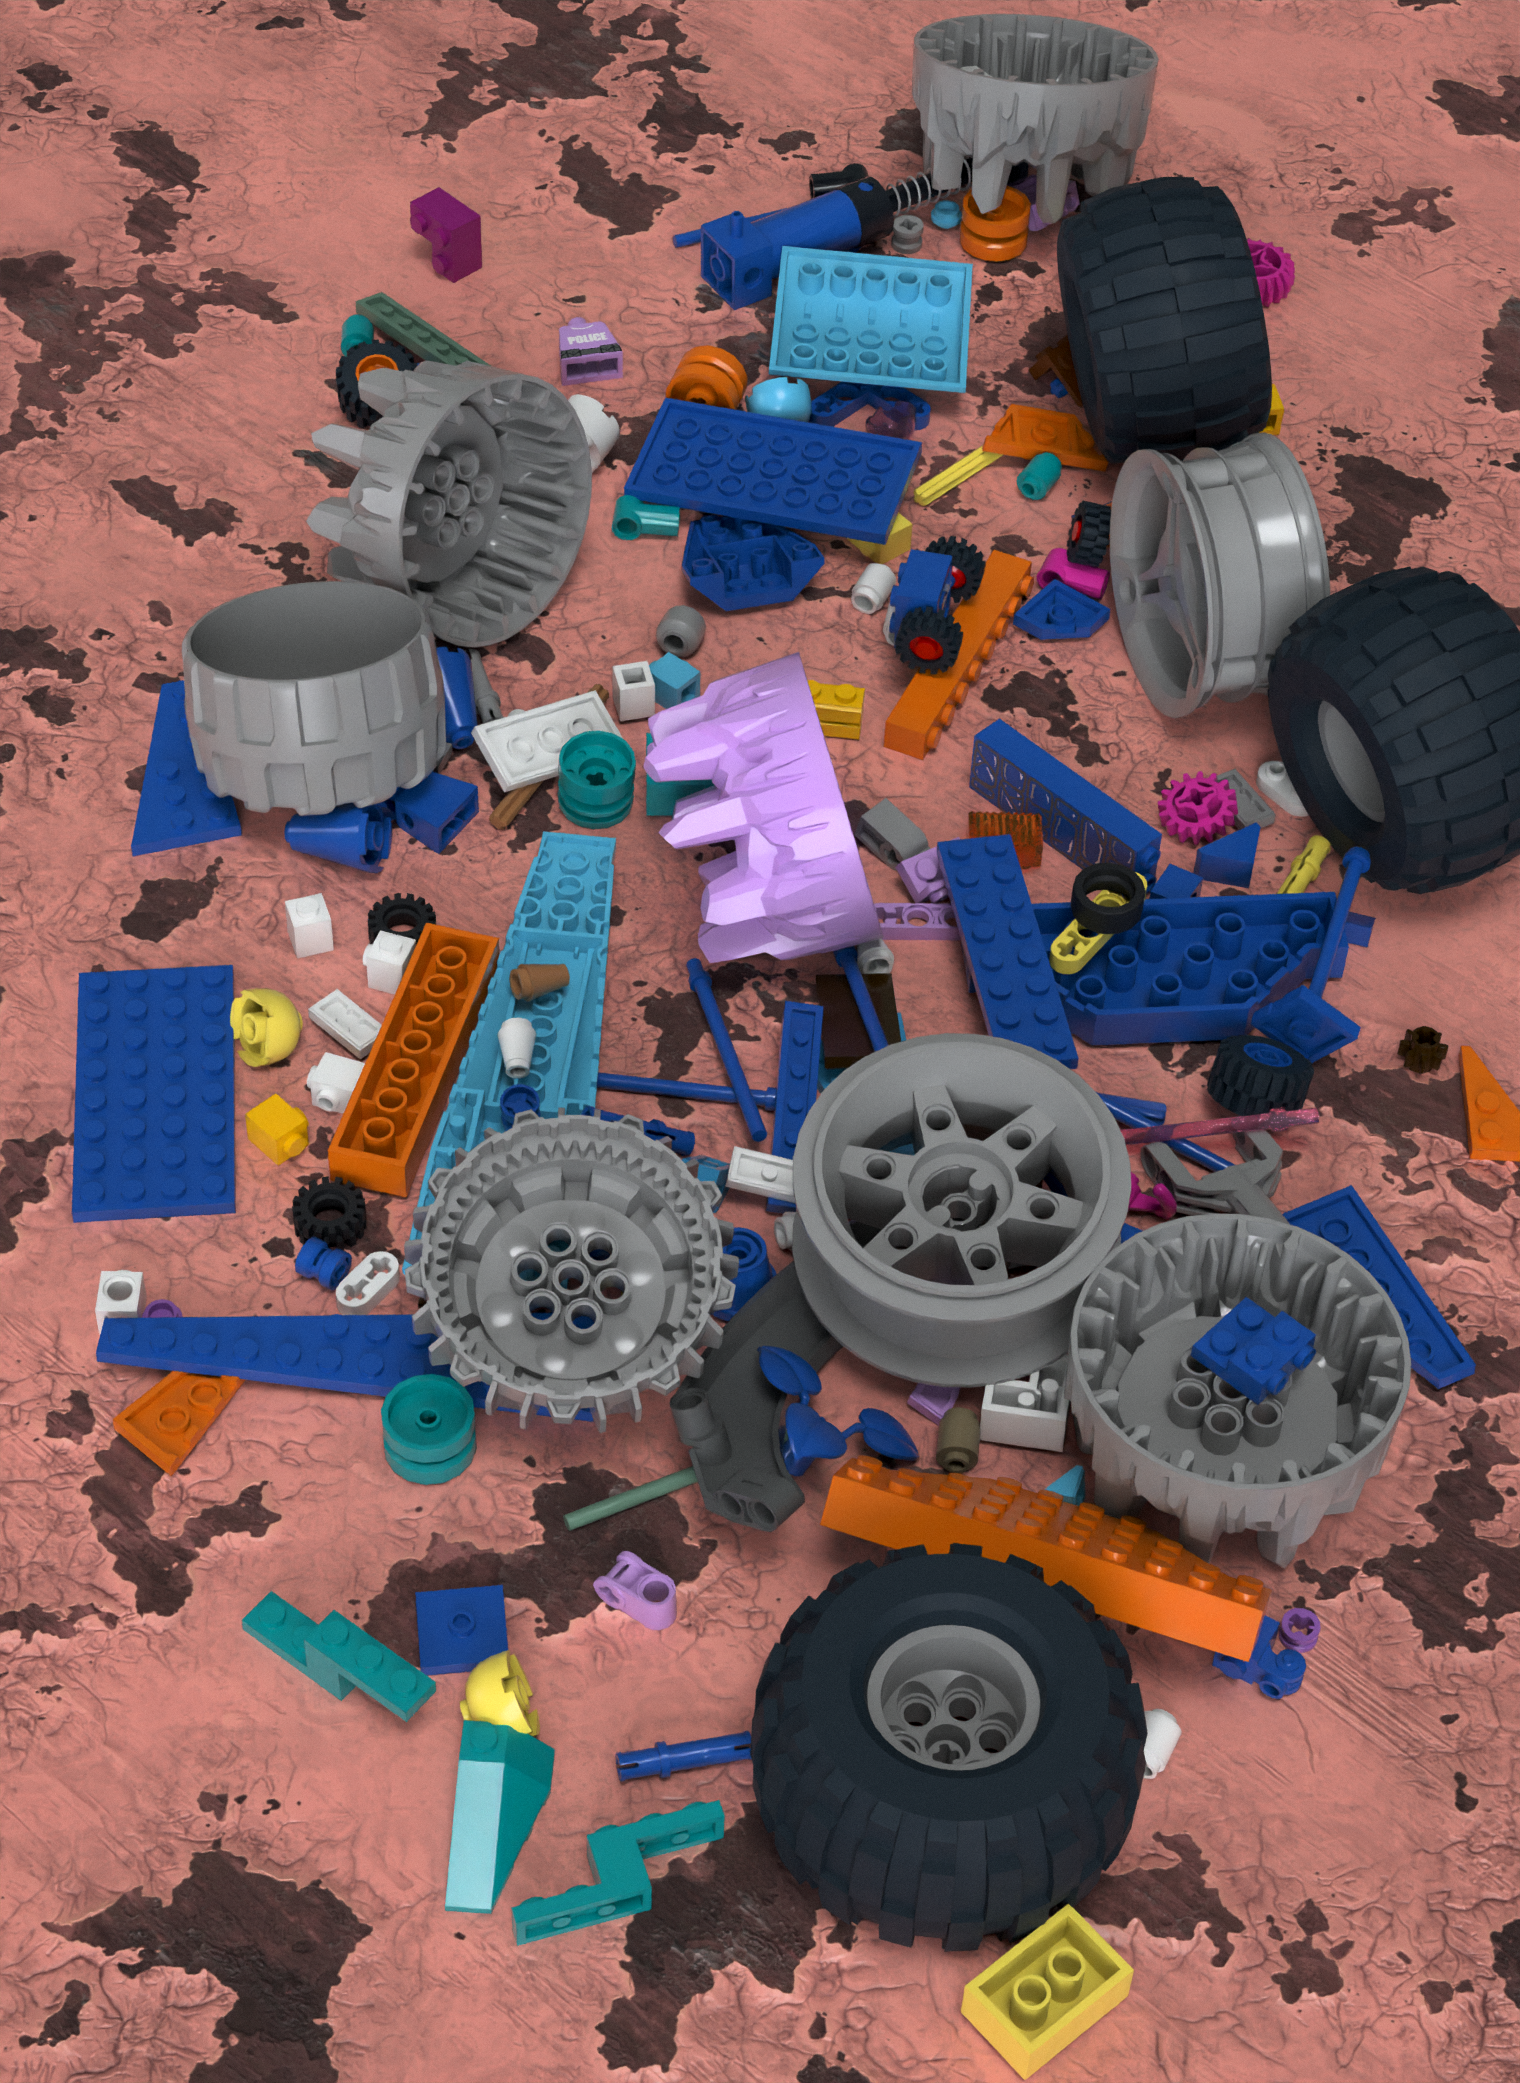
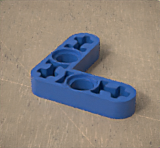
M840 382L811 401L812 413L809 419V423L834 427L868 404L905 428L922 430L929 425L931 408L926 401L903 387ZM840 397H848V398H851V399H853V400L843 401V400H839L838 398H840ZM884 398H896L898 401H887Z

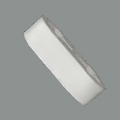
M383 1251L368 1255L337 1286L336 1304L338 1311L342 1315L369 1314L398 1284L400 1274L397 1258L393 1254ZM376 1270L379 1273L374 1277V1271ZM362 1293V1299H361V1300H359L358 1298H356V1297H358V1296ZM350 1296L353 1299L348 1301L347 1297Z

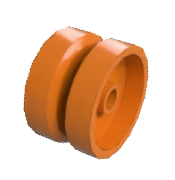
M1006 186L1001 205L992 211L981 214L971 194L972 190H970L963 198L960 243L963 249L970 255L987 261L1011 260L1021 255L1027 247L1031 208L1028 197L1018 189Z
M709 345L694 347L682 357L666 389V398L737 410L747 389L748 377L743 365L736 357L722 348Z

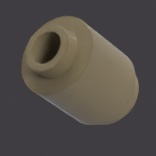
M957 1407L947 1410L944 1413V1417L939 1421L936 1460L950 1472L963 1473L975 1467L978 1463L980 1423L973 1411Z

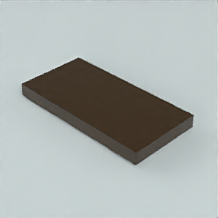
M862 974L888 1044L901 1042L892 974ZM816 975L817 1004L824 1006L821 1033L824 1066L827 1069L849 1068L865 1056L874 1053L873 1046L846 975Z

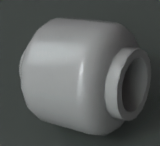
M685 605L669 609L657 627L656 639L659 646L666 653L670 652L678 658L693 654L705 636L706 624L704 618L698 611Z

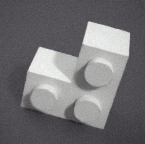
M1065 1354L1053 1364L1030 1374L1029 1382L1012 1380L1002 1384L986 1385L981 1409L980 1440L1063 1452L1071 1404L1070 1400L1064 1398L1068 1354Z

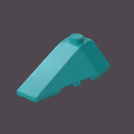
M464 1720L445 1911L492 1914L514 1869V1862L524 1842L528 1841L538 1813L541 1807L545 1806L551 1794L555 1749L529 1734L517 1732L509 1725H493L486 1721Z

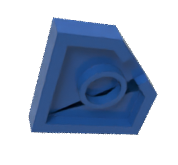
M1054 579L1014 614L1013 625L1040 640L1090 637L1109 620L1111 609Z

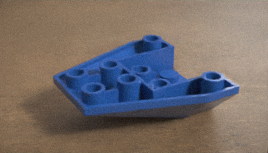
M705 515L700 520L690 521L682 561V572L691 586L725 611L793 601L825 564L824 556L814 543L783 526L728 516Z

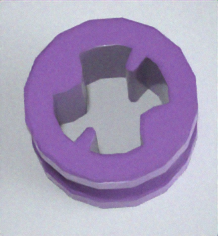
M1294 1608L1284 1614L1279 1629V1639L1282 1645L1299 1653L1310 1651L1318 1641L1321 1629L1320 1621L1312 1611L1307 1609ZM1295 1626L1299 1630L1306 1628L1308 1630L1307 1635H1304L1301 1631L1293 1633L1292 1627Z

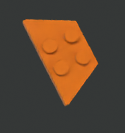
M1016 404L1009 406L1004 417L1000 418L996 423L991 435L985 437L982 451L1015 456L1026 460L1033 459L1038 454L1048 452L1055 455L1060 460L1061 465L1104 472L1109 463L1104 455H1098L1094 450V439L1083 429L1082 423L1075 414Z

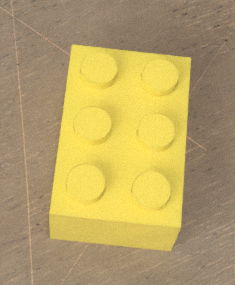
M1067 1904L1049 1918L1045 1924L1039 1926L965 1985L961 2013L1019 2075L1026 2080L1128 1997L1134 1969L1073 1907Z

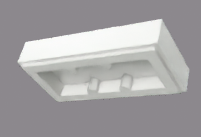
M336 989L308 1009L309 1018L356 1057L362 1059L370 1053L382 1025L341 991Z

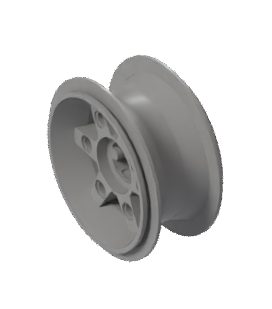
M936 1034L891 1044L865 1056L844 1070L823 1090L809 1110L798 1134L793 1156V1192L797 1209L793 1222L792 1254L798 1282L807 1303L819 1322L842 1346L870 1365L888 1374L912 1382L939 1387H981L1002 1384L1022 1378L1053 1364L1068 1353L1074 1307L1083 1285L1091 1273L1105 1260L1107 1255L1121 1244V1230L1127 1217L1131 1194V1166L1124 1137L1113 1114L1100 1096L1078 1074L1061 1062L1032 1047L1004 1038L980 1034ZM913 1144L915 1155L890 1151L901 1146ZM1050 1172L1064 1186L1068 1197L1035 1186ZM952 1218H962L964 1221H954ZM848 1219L882 1230L862 1248L854 1237ZM1011 1262L1039 1267L1025 1275L1008 1279L1007 1271Z

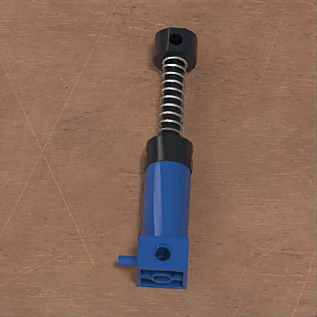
M966 156V160H963L960 184L955 192H951L953 189H932L931 173L929 174L931 168H928L926 175L918 172L916 179L908 176L906 183L898 179L896 187L888 183L886 191L873 177H863L834 188L831 192L753 222H749L740 211H734L729 215L702 224L701 277L733 310L772 296V279L779 277L782 246L844 252L885 238L892 232L894 218L899 213L906 214L909 209L916 210L919 205L927 206L929 201L932 203L937 202L939 198L945 199L949 194L956 195L959 190L966 191L969 186L972 187L970 183L972 182L973 158ZM1022 162L1017 166L1012 165L1007 186L1011 187L1023 182L1028 177L1029 164Z

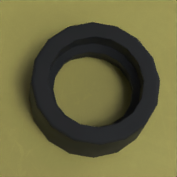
M1097 863L1086 867L1076 876L1073 884L1071 897L1073 916L1082 926L1093 932L1118 934L1133 928L1141 918L1145 898L1143 881L1133 870L1119 864ZM1096 890H1111L1124 895L1130 902L1119 907H1106L1092 902L1086 895Z

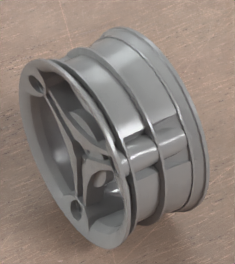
M1265 432L1251 434L1241 442H1237L1229 448L1220 451L1209 447L1196 448L1183 461H1180L1172 454L1159 453L1152 449L1137 450L1126 459L1117 478L1111 507V577L1116 611L1124 644L1133 670L1145 694L1161 713L1170 718L1188 716L1195 709L1207 704L1213 695L1230 703L1242 701L1251 693L1268 696L1270 660L1276 657L1275 650L1282 644V640L1291 633L1288 627L1320 600L1330 596L1328 559L1322 526L1311 489L1299 463L1280 439Z

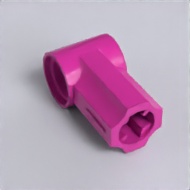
M1055 548L1049 552L1036 576L1037 582L1042 589L1056 579L1084 595L1102 600L1110 578L1108 570L1070 562L1067 559V550L1063 548Z

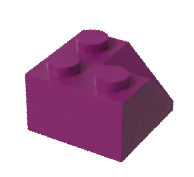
M440 187L410 202L411 228L432 243V265L438 274L455 283L482 268L481 216Z

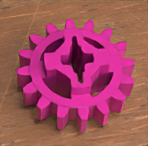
M1198 771L1196 778L1192 779L1185 773L1183 774V782L1179 783L1176 780H1171L1172 790L1163 789L1161 791L1163 800L1158 801L1161 825L1166 826L1169 836L1178 833L1179 842L1183 843L1188 837H1191L1194 845H1198L1200 838L1205 837L1210 843L1213 842L1212 834L1218 833L1224 836L1226 835L1225 825L1234 826L1235 824L1234 815L1238 814L1235 790L1229 789L1227 779L1218 783L1216 773H1212L1209 778H1204L1202 771Z

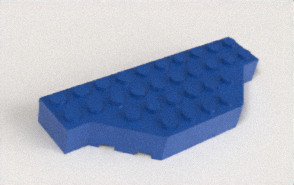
M1314 892L1145 899L1140 921L1133 928L1114 934L1080 971L1069 975L1058 973L1052 969L1071 1033L1092 1046L1210 1041L1227 1039L1229 1036L1248 1035L1255 1028L1250 1024L1255 1011L1281 999L1305 979H1312L1337 901L1336 893ZM1071 902L1032 904L1048 959L1053 941L1075 919L1071 909ZM1089 929L1079 931V934L1087 938L1098 935ZM1345 929L1343 930L1328 978H1342L1349 949ZM960 937L968 992L976 993ZM1074 946L1069 954L1074 955Z

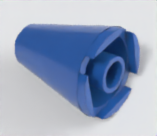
M438 647L436 649L443 674L445 691L446 742L451 743L452 748L464 749L475 740L471 732L478 725L472 663L469 655L463 649L457 648L459 652L457 653L449 652L447 647Z
M384 801L364 808H357L353 803L335 806L333 811L324 815L300 816L298 813L294 814L285 825L284 835L286 842L290 843L294 851L368 873H378L384 868L378 866L380 860L388 859L392 842L391 817H384L382 808H388Z

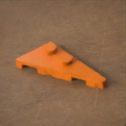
M1461 1045L1458 1057L1470 1159L1520 1162V1111L1472 1047Z

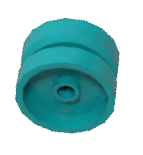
M426 1374L413 1376L398 1383L386 1395L381 1408L385 1459L392 1470L407 1481L424 1485L445 1483L461 1475L472 1463L477 1449L474 1404L472 1397L465 1387L450 1377Z

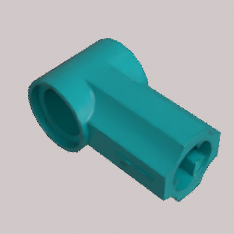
M621 496L615 503L611 527L612 532L623 540L636 539L640 534L678 537L680 507L644 504L643 501L634 496Z

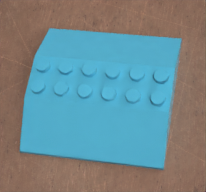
M782 246L769 375L965 393L973 264Z

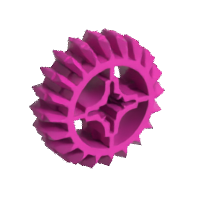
M1248 238L1247 242L1256 272L1262 305L1269 307L1271 302L1280 303L1281 298H1287L1291 287L1294 285L1295 267L1294 262L1291 260V254L1284 253L1283 247H1274L1273 242L1264 243L1261 239L1259 241H1252Z

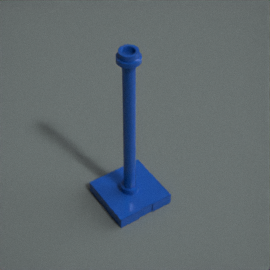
M1352 847L1344 854L1342 864L1346 868V872L1309 989L1301 985L1274 1003L1271 1002L1255 1011L1250 1022L1252 1026L1270 1039L1284 1043L1303 1054L1311 1063L1357 1040L1361 1029L1359 1025L1323 1000L1322 997L1360 875L1367 872L1371 865L1370 853L1362 847Z

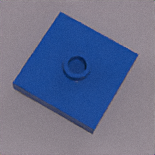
M503 1585L415 1592L421 1672L425 1675L471 1672L481 1661L508 1650Z

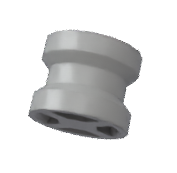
M902 215L895 218L893 225L894 235L891 246L895 251L902 254H913L920 251L922 248V237L920 235L923 233L924 227L922 220L912 215Z

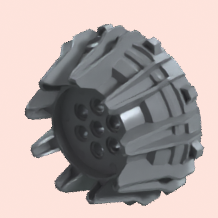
M558 1108V1118L549 1119L539 1117L532 1109L516 1113L512 1129L500 1133L488 1127L484 1130V1141L470 1152L465 1151L461 1147L455 1150L456 1166L452 1169L437 1167L428 1180V1188L435 1197L434 1204L414 1208V1228L422 1232L421 1239L405 1241V1261L412 1265L405 1269L407 1293L422 1297L424 1300H427V1303L412 1315L413 1330L416 1335L432 1333L438 1337L428 1347L429 1361L432 1366L450 1364V1375L463 1387L477 1381H483L490 1385L485 1400L487 1415L492 1416L499 1406L520 1410V1428L526 1430L531 1421L536 1417L540 1406L547 1407L553 1422L560 1424H572L581 1408H590L599 1433L606 1432V1415L629 1412L635 1423L641 1421L642 1405L639 1396L640 1392L652 1389L666 1396L680 1386L679 1376L687 1375L700 1378L703 1374L704 1359L696 1350L702 1346L719 1349L722 1345L724 1330L710 1316L715 1311L732 1307L736 1285L729 1280L737 1277L739 1267L738 1257L724 1254L722 1247L732 1243L733 1223L719 1220L717 1217L714 1218L713 1212L722 1201V1194L715 1181H699L697 1178L699 1162L692 1159L684 1163L671 1150L672 1139L669 1136L656 1141L644 1135L643 1120L627 1114L619 1121L609 1122L600 1120V1109L594 1110V1116L565 1115V1108ZM555 1240H561L566 1242L569 1247L562 1252H555L548 1245ZM603 1249L610 1254V1257L603 1261H597L591 1258L589 1254L593 1250ZM533 1269L540 1274V1277L534 1281H525L519 1277V1274L524 1270ZM567 1278H574L580 1281L582 1285L575 1290H567L560 1283ZM616 1287L623 1292V1295L617 1299H609L601 1292L605 1288ZM544 1307L551 1310L553 1314L548 1319L539 1320L534 1318L531 1313L536 1308ZM580 1316H586L591 1318L594 1324L587 1329L577 1328L573 1321Z

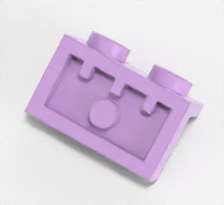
M937 846L901 861L895 867L915 903H924L929 900L932 903H939L949 897L936 853Z

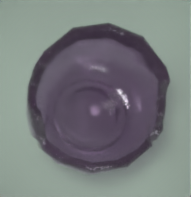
M896 401L893 409L890 411H885L879 406L874 415L866 419L865 427L867 433L909 440L916 426V407L912 403L905 401Z

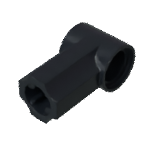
M854 163L846 166L840 172L811 174L809 176L811 199L831 192L834 188L855 180L869 177L867 169L861 164Z

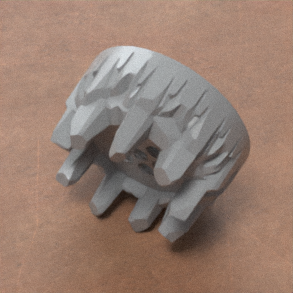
M980 14L945 19L923 27L914 37L912 96L920 111L921 128L923 129V173L926 175L927 169L931 168L929 174L931 173L932 189H956L960 184L963 160L966 159V156L973 158L971 194L981 214H984L1001 205L1012 165L1017 166L1022 162H1026L1037 169L1036 206L1038 216L1043 223L1057 222L1063 214L1070 172L1078 179H1084L1085 191L1092 196L1110 188L1128 184L1133 174L1137 150L1142 145L1146 135L1159 60L1157 53L1144 41L1119 30L1060 17L1028 14ZM977 66L980 69L968 72L962 70L961 67ZM984 72H986L987 74H989V75L992 76V77L985 76V75H984Z
M426 360L421 362L414 371L380 368L360 373L358 390L361 400L384 417L373 423L369 430L331 423L311 433L313 444L317 449L359 470L351 484L348 498L330 497L319 502L306 520L313 532L341 545L334 547L328 553L327 574L340 581L388 587L407 595L411 599H415L427 610L434 637L449 643L465 647H481L510 638L536 619L553 600L574 564L584 537L592 493V467L585 431L575 409L559 390L538 377L471 361H465L455 366Z
M1213 1213L1178 1218L1157 1224L1135 1234L1114 1248L1105 1260L1091 1273L1083 1285L1074 1307L1070 1331L1064 1398L1071 1401L1078 1448L1085 1454L1093 1455L1092 1469L1096 1472L1095 1504L1105 1510V1515L1121 1519V1516L1124 1515L1137 1518L1148 1500L1158 1510L1180 1518L1178 1543L1207 1563H1210L1222 1533H1242L1245 1528L1256 1530L1257 1545L1261 1556L1285 1569L1294 1559L1298 1545L1306 1542L1314 1534L1323 1515L1353 1512L1365 1481L1379 1474L1389 1451L1410 1387L1411 1357L1409 1341L1398 1311L1386 1291L1371 1273L1337 1246L1300 1227L1274 1219L1245 1214ZM1245 1297L1251 1299L1274 1317L1281 1311H1284L1316 1334L1313 1346L1316 1349V1354L1310 1364L1302 1371L1297 1368L1289 1376L1287 1384L1280 1393L1275 1396L1269 1394L1259 1405L1191 1356L1192 1346Z

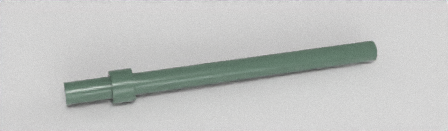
M785 1430L784 1443L788 1439L787 1430ZM693 1466L565 1514L563 1515L565 1525L571 1531L697 1483Z

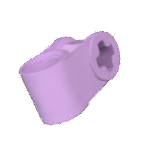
M622 1551L616 1558V1565L606 1576H599L594 1581L593 1586L596 1593L606 1604L621 1610L642 1623L646 1628L662 1630L672 1625L676 1619L677 1604L674 1581L668 1575L643 1562L634 1553Z

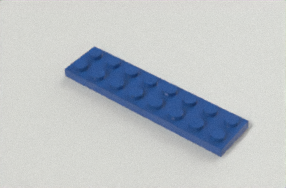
M1011 835L937 842L936 853L988 1035L1032 1047L1058 1060L1069 1069H1077L1078 1054Z

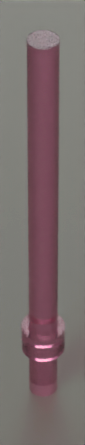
M1285 1107L1269 1109V1113L1120 1131L1124 1137L1125 1144L1133 1145L1271 1129L1272 1133L1288 1131V1127L1318 1124L1319 1115L1318 1108L1286 1111Z

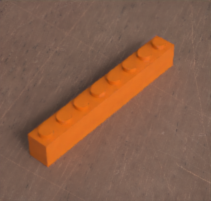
M997 550L992 551L986 561L985 571L977 593L971 595V598L967 601L962 599L952 615L955 618L953 624L959 622L961 625L960 632H963L962 644L955 664L952 668L949 666L948 670L943 673L938 669L937 674H931L930 669H926L925 674L919 673V667L885 722V748L923 760L930 748L935 749L941 738L942 728L944 725L949 726L951 724L957 704H963L967 697L969 684L971 681L976 682L978 680L984 660L991 659L996 640L998 638L1003 639L1009 619L1011 617L1014 618V614L1020 609L1023 596L1028 597L1034 585V577L1030 576L1031 561Z

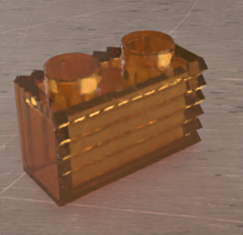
M971 811L968 813L966 839L1010 834L1021 869L1041 867L1043 832L1042 815L1040 813L1035 815L1032 813L1025 814L1024 812L1021 814L1017 812L1014 814L1010 812L1006 814L1000 812L997 814L995 811L991 814L988 811L985 813L981 811L977 813Z

